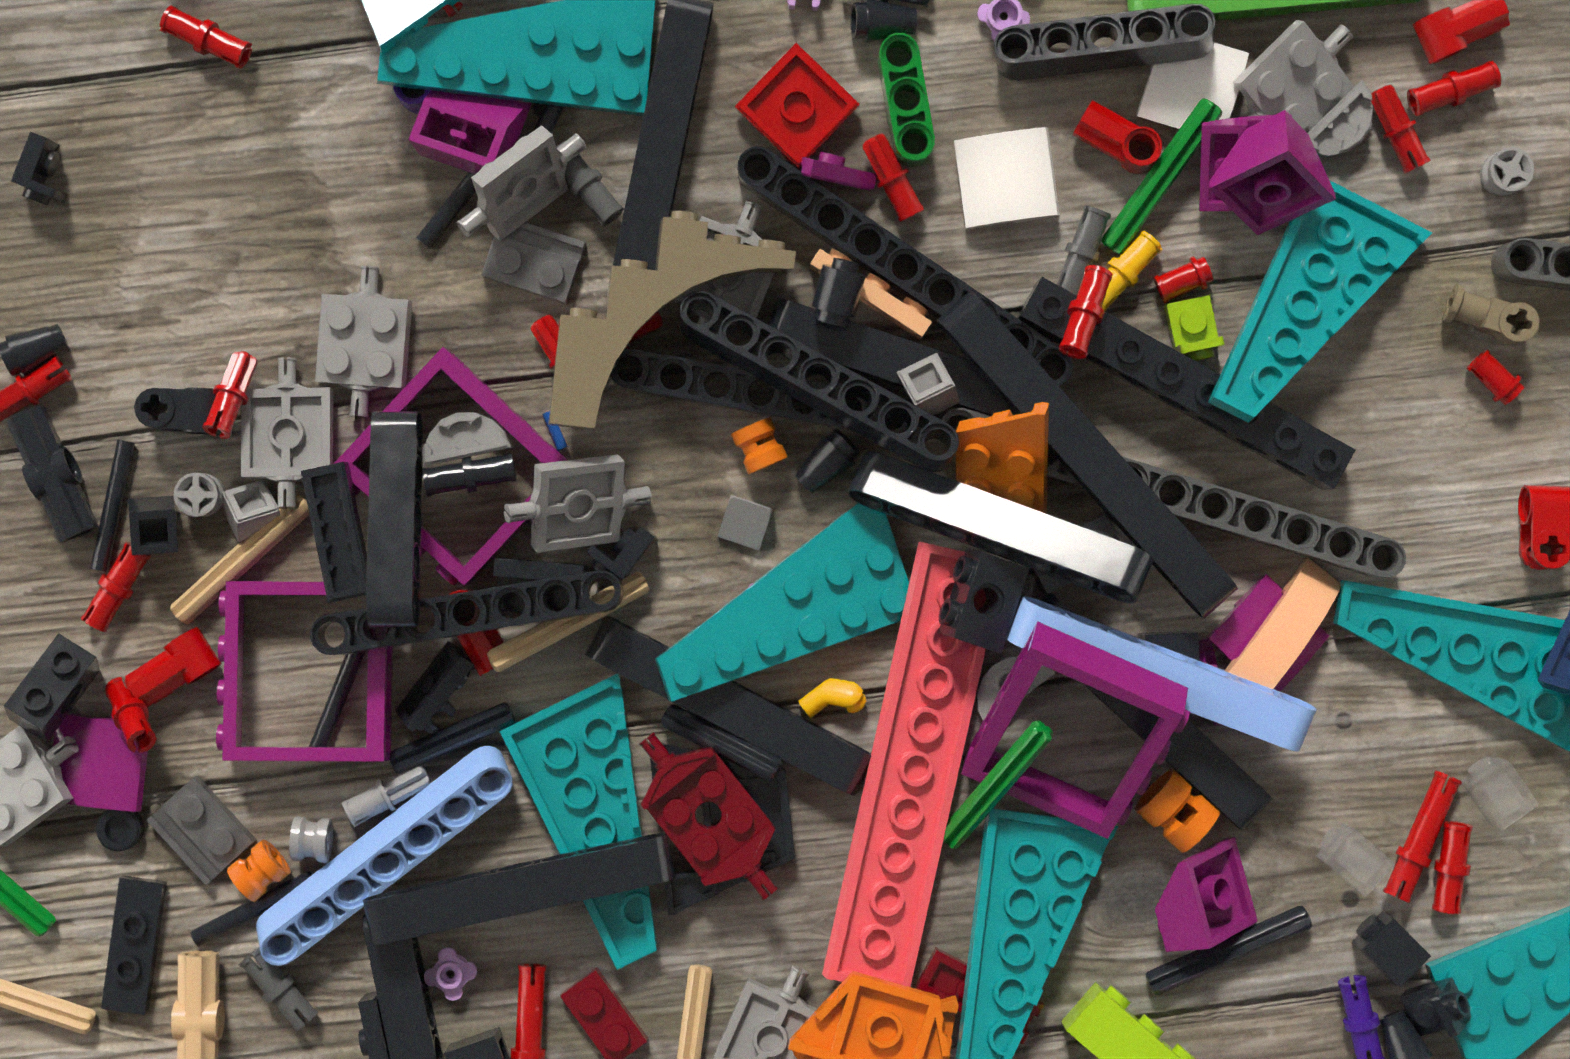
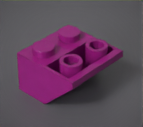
M431 91L424 98L408 140L420 156L476 174L485 164L493 162L515 145L532 103Z

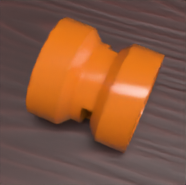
M771 417L762 419L731 434L736 447L743 450L745 455L743 464L748 475L788 458L783 445L777 443L774 437L776 428Z
M263 839L251 849L249 857L238 859L229 866L227 873L236 888L250 901L255 902L267 893V886L269 884L280 882L291 873V870L282 854L270 842Z

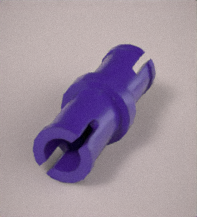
M1353 975L1357 990L1356 994L1352 992L1349 976L1338 980V987L1341 991L1346 1012L1343 1024L1345 1030L1351 1034L1356 1059H1368L1366 1054L1368 1050L1371 1052L1372 1059H1385L1377 1031L1380 1020L1378 1014L1372 1010L1366 976Z

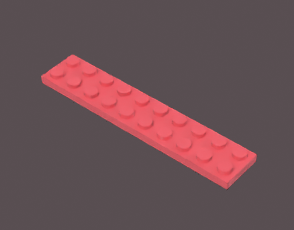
M918 542L822 975L829 980L843 982L852 971L911 987L986 649L938 633L941 625L939 623V612L944 601L950 598L955 583L953 580V570L958 559L964 556V551ZM983 588L974 597L976 610H979L986 600Z

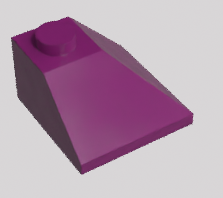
M1286 110L1245 129L1209 181V188L1257 236L1336 200L1334 189L1309 135Z
M1228 837L1178 863L1155 907L1158 929L1162 935L1166 952L1210 949L1258 922L1235 837Z

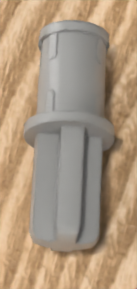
M420 765L384 782L381 779L376 780L377 785L343 801L342 806L350 822L356 827L389 808L391 811L396 810V804L426 788L430 784V778L424 767Z

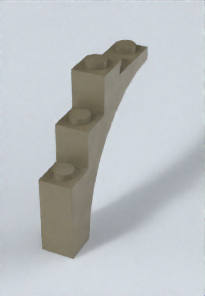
M672 211L671 217H663L660 222L655 270H647L648 262L622 259L621 266L612 265L609 276L605 319H597V311L582 308H570V315L561 314L548 425L588 430L595 429L601 396L616 360L633 335L660 309L686 292L722 278L750 273L789 274L794 269L796 251L785 250V243L775 240H759L758 246L741 244V237L725 234H715L714 241L707 240L708 222L698 221L697 213Z

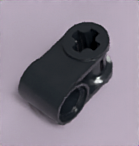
M149 388L141 392L136 398L134 405L135 415L142 424L157 430L210 435L202 429V426L206 422L216 396L213 393V388ZM160 402L168 406L167 413H160L159 416L151 414V407L158 406Z

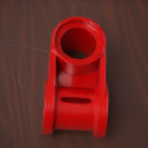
M1524 485L1518 498L1520 558L1530 569L1561 568L1570 560V487ZM1544 544V546L1551 547V555L1541 553L1540 545Z

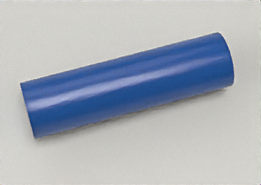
M550 411L542 415L557 451L568 446L560 427L548 425Z

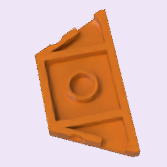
M1036 403L1031 412L1014 416L1010 410L994 413L988 418L976 417L959 421L956 430L959 439L956 451V481L1047 514L1049 403Z
M852 971L794 1033L788 1043V1050L820 1059H950V1050L939 995L856 971Z

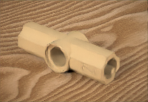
M194 950L178 954V1000L174 1002L171 1015V1033L173 1039L177 1040V1059H218L219 1040L223 1035L225 1024L224 1002L219 1000V952Z

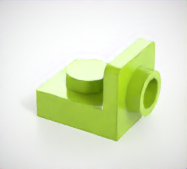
M1210 295L1164 305L1172 348L1187 355V357L1194 361L1215 357L1213 349L1225 345L1223 336L1218 337Z

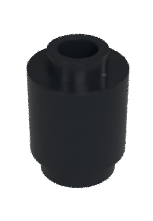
M834 257L832 265H822L812 306L816 308L814 319L832 325L848 327L850 317L856 316L866 278L865 274L858 272L860 264Z

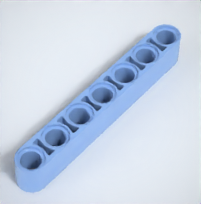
M1022 597L1007 636L1008 641L1023 648L1037 621L1187 687L1188 693L1185 709L1191 713L1291 751H1300L1317 710L1311 704L1296 697L1031 597Z
M483 746L473 750L266 910L256 923L260 953L264 961L276 966L286 965L294 961L364 907L363 899L382 893L505 798L511 791L513 780L501 751L491 746ZM488 771H496L493 775L489 777H482V775ZM453 798H461L456 803L446 804ZM426 825L421 830L412 831V829L417 826ZM382 853H390L386 857L377 858V856ZM348 880H356L355 882H353V883H351V884H347V885H343V884H342V883H344V882H346V881H348ZM315 907H319V908H320V909H318V910H316V911H312V912H308V911H307V910H309V909H311V908H315ZM276 935H285L277 939L272 938Z

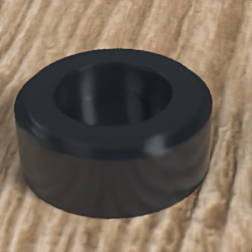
M109 809L98 819L96 834L100 843L105 848L112 851H125L135 846L141 840L144 834V821L138 812Z

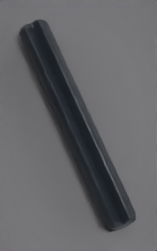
M1303 906L1294 907L1248 927L1210 949L1195 950L1147 971L1145 974L1146 980L1155 995L1163 994L1310 930L1313 927L1311 918Z

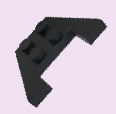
M662 743L669 754L673 752L675 755L694 751V749ZM720 757L775 826V831L760 860L762 863L760 868L767 872L795 859L785 768L781 769L773 782H769ZM650 758L653 780L658 770L655 768L656 763ZM713 802L702 803L704 825H716L722 817L721 809ZM695 870L675 872L676 877L674 879L664 882L668 916L678 914L686 908L700 901L710 899L743 881H748V879L740 877L705 886Z

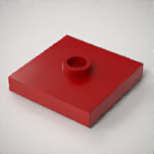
M795 43L736 104L735 110L799 170L802 167V157L811 158L860 107V104L807 52Z

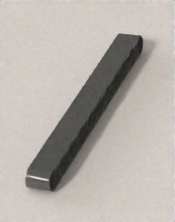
M955 408L946 412L940 420L947 423L951 417L955 416L965 420L976 417L988 418L991 416L965 408ZM1053 455V460L1048 465V478L1084 489ZM1123 457L1159 498V489L1165 481H1171L1176 484L1179 489V498L1173 505L1166 506L1177 518L1366 576L1390 578L1399 574L1406 564L1405 550L1394 539ZM1208 494H1214L1221 502V511L1213 519L1207 517L1202 511V501ZM1253 506L1258 508L1263 515V524L1254 532L1249 530L1244 522L1245 513ZM1293 520L1300 521L1305 528V536L1298 544L1292 543L1287 536V528ZM1338 532L1347 541V549L1340 557L1333 555L1329 547L1332 536ZM1378 546L1385 547L1389 554V562L1381 570L1377 569L1372 561V554Z

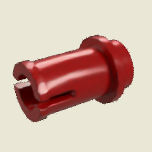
M1194 256L1190 257V263L1154 277L1156 288L1164 303L1198 287L1204 290L1207 288V283L1214 281L1210 267L1204 257L1196 259Z
M1488 349L1480 353L1466 368L1494 394L1492 397L1494 402L1500 401L1507 405L1525 388L1519 382L1521 377L1518 374L1513 376L1490 354Z

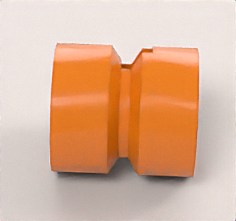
M1172 768L1153 782L1141 796L1134 810L1153 828L1162 826L1163 837L1181 853H1184L1194 847L1208 833L1218 819L1220 811L1201 793L1192 795V785ZM1182 808L1185 809L1177 819L1174 818Z

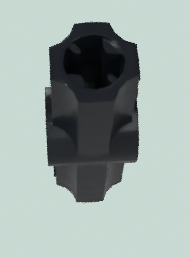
M40 405L12 415L6 422L25 463L22 466L24 479L33 496L37 500L42 501L59 541L66 542L98 528L96 518L80 485L83 477L79 465L69 449L63 447L46 407Z

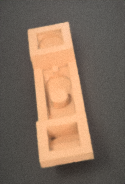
M1305 558L1281 591L1282 597L1239 657L1233 659L1225 671L1274 689L1305 648L1328 613L1340 591V582L1311 559Z

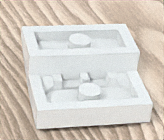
M1214 42L1212 50L1205 57L1195 60L1151 65V72L1136 113L1137 116L1180 129L1198 102L1205 98L1215 103L1223 111L1219 120L1230 118L1239 91L1233 81L1245 71L1249 53Z
M1047 127L954 140L965 227L967 229L1009 222L1021 223L1060 216L1049 130Z

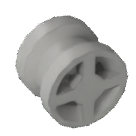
M1515 147L1505 148L1484 161L1479 173L1480 181L1484 189L1492 195H1510L1523 189L1530 183L1534 174L1533 161L1529 154L1522 149ZM1497 168L1501 169V171H1502V174H1503L1502 180H1501V176H1500L1499 170H1497Z
M206 473L187 474L175 486L173 494L175 504L180 511L188 516H213L223 507L222 492L225 491V487L221 480L214 475Z
M294 817L289 840V854L292 861H302L305 857H314L318 862H329L334 837L332 818H321L318 822H311L306 817Z

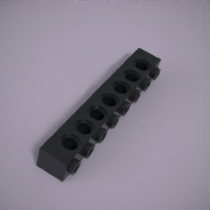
M1041 277L1034 285L1017 318L1046 338L1060 345L1070 318L1067 312L1069 304L1072 300L1076 299L1077 295ZM1104 311L1102 322L1095 326L1087 356L1084 359L1321 490L1335 489L1356 449L1270 402L1249 423L1208 403L1220 374Z

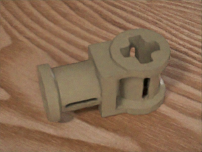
M1455 284L1449 294L1442 320L1448 323L1456 320L1474 326V330L1491 335L1495 341L1506 345L1523 342L1532 338L1539 329L1540 322L1537 311L1527 303H1510L1495 297L1490 299L1465 291L1464 286L1460 284ZM1516 315L1515 322L1521 325V328L1511 332L1512 325L1506 322V318Z

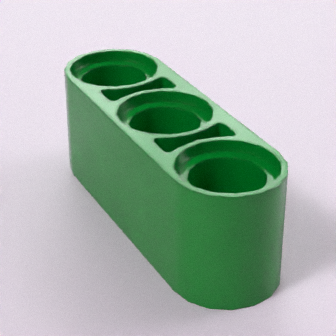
M894 33L882 42L878 54V69L892 148L899 162L907 167H918L929 159L935 145V135L921 56L917 42L910 35ZM893 48H902L909 53L910 62L902 67H896L887 60L886 53ZM901 91H909L916 96L918 105L910 111L902 110L895 104L894 96ZM909 134L919 135L924 140L926 149L920 154H910L904 150L902 139Z

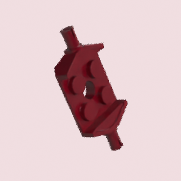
M654 732L647 739L645 738L641 741L639 745L656 763L655 768L658 770L641 806L644 810H648L664 832L667 833L671 841L699 874L701 882L707 886L743 877L748 879L762 897V900L769 897L768 891L773 894L778 887L773 884L760 868L762 865L760 860L775 831V826L714 749L708 747L675 755L673 752L669 754ZM713 802L718 805L722 812L721 820L714 826L702 825L696 817V809L700 804Z

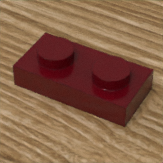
M597 967L561 992L560 997L605 1059H624L648 1041L647 1035Z

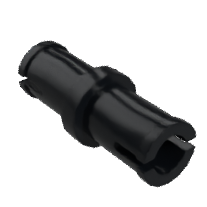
M512 453L472 461L471 457L462 458V463L428 469L422 468L427 497L467 489L468 493L477 492V487L517 481Z

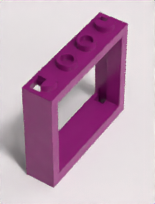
M442 347L382 411H406L440 373L444 371L541 463L567 460L445 347ZM371 424L335 462H348L354 493L358 495L363 491L368 497L369 475L357 463L370 450ZM531 495L524 502H529ZM530 520L505 522L466 565L422 526L421 555L427 551L439 562L435 567L436 571L450 584L455 586L459 581L463 586L470 585Z
M226 581V591H221L219 595V614L221 617H225V635H220L218 640V658L220 662H224V679H220L217 685V702L219 706H223V724H219L217 727L216 746L218 751H222V761H388L392 743L393 647L368 651L366 747L242 746L245 595L326 596L324 582ZM369 628L371 636L379 641L388 635L390 628Z
M1037 621L969 745L961 774L981 783L1004 756L994 750L1042 665L1160 718L1109 801L1033 767H1029L1006 794L1108 839L1117 823L1123 826L1127 821L1133 807V801L1131 800L1134 795L1142 796L1151 779L1152 771L1150 769L1153 764L1161 765L1165 760L1171 745V740L1169 739L1173 732L1180 734L1186 726L1190 716V711L1185 709L1188 688Z

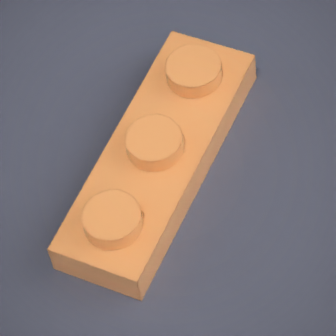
M833 248L829 254L819 249L810 263V269L820 275L822 265H832L834 257L852 260ZM868 273L865 278L860 302L920 340L932 323V321L925 317L928 310L908 297L901 302L888 293L891 288L888 283L876 275Z

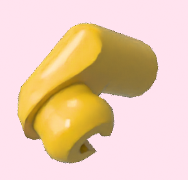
M829 678L798 700L808 716L812 718L829 704L844 707L849 713H857L865 707L866 696L863 694L862 688L855 682Z

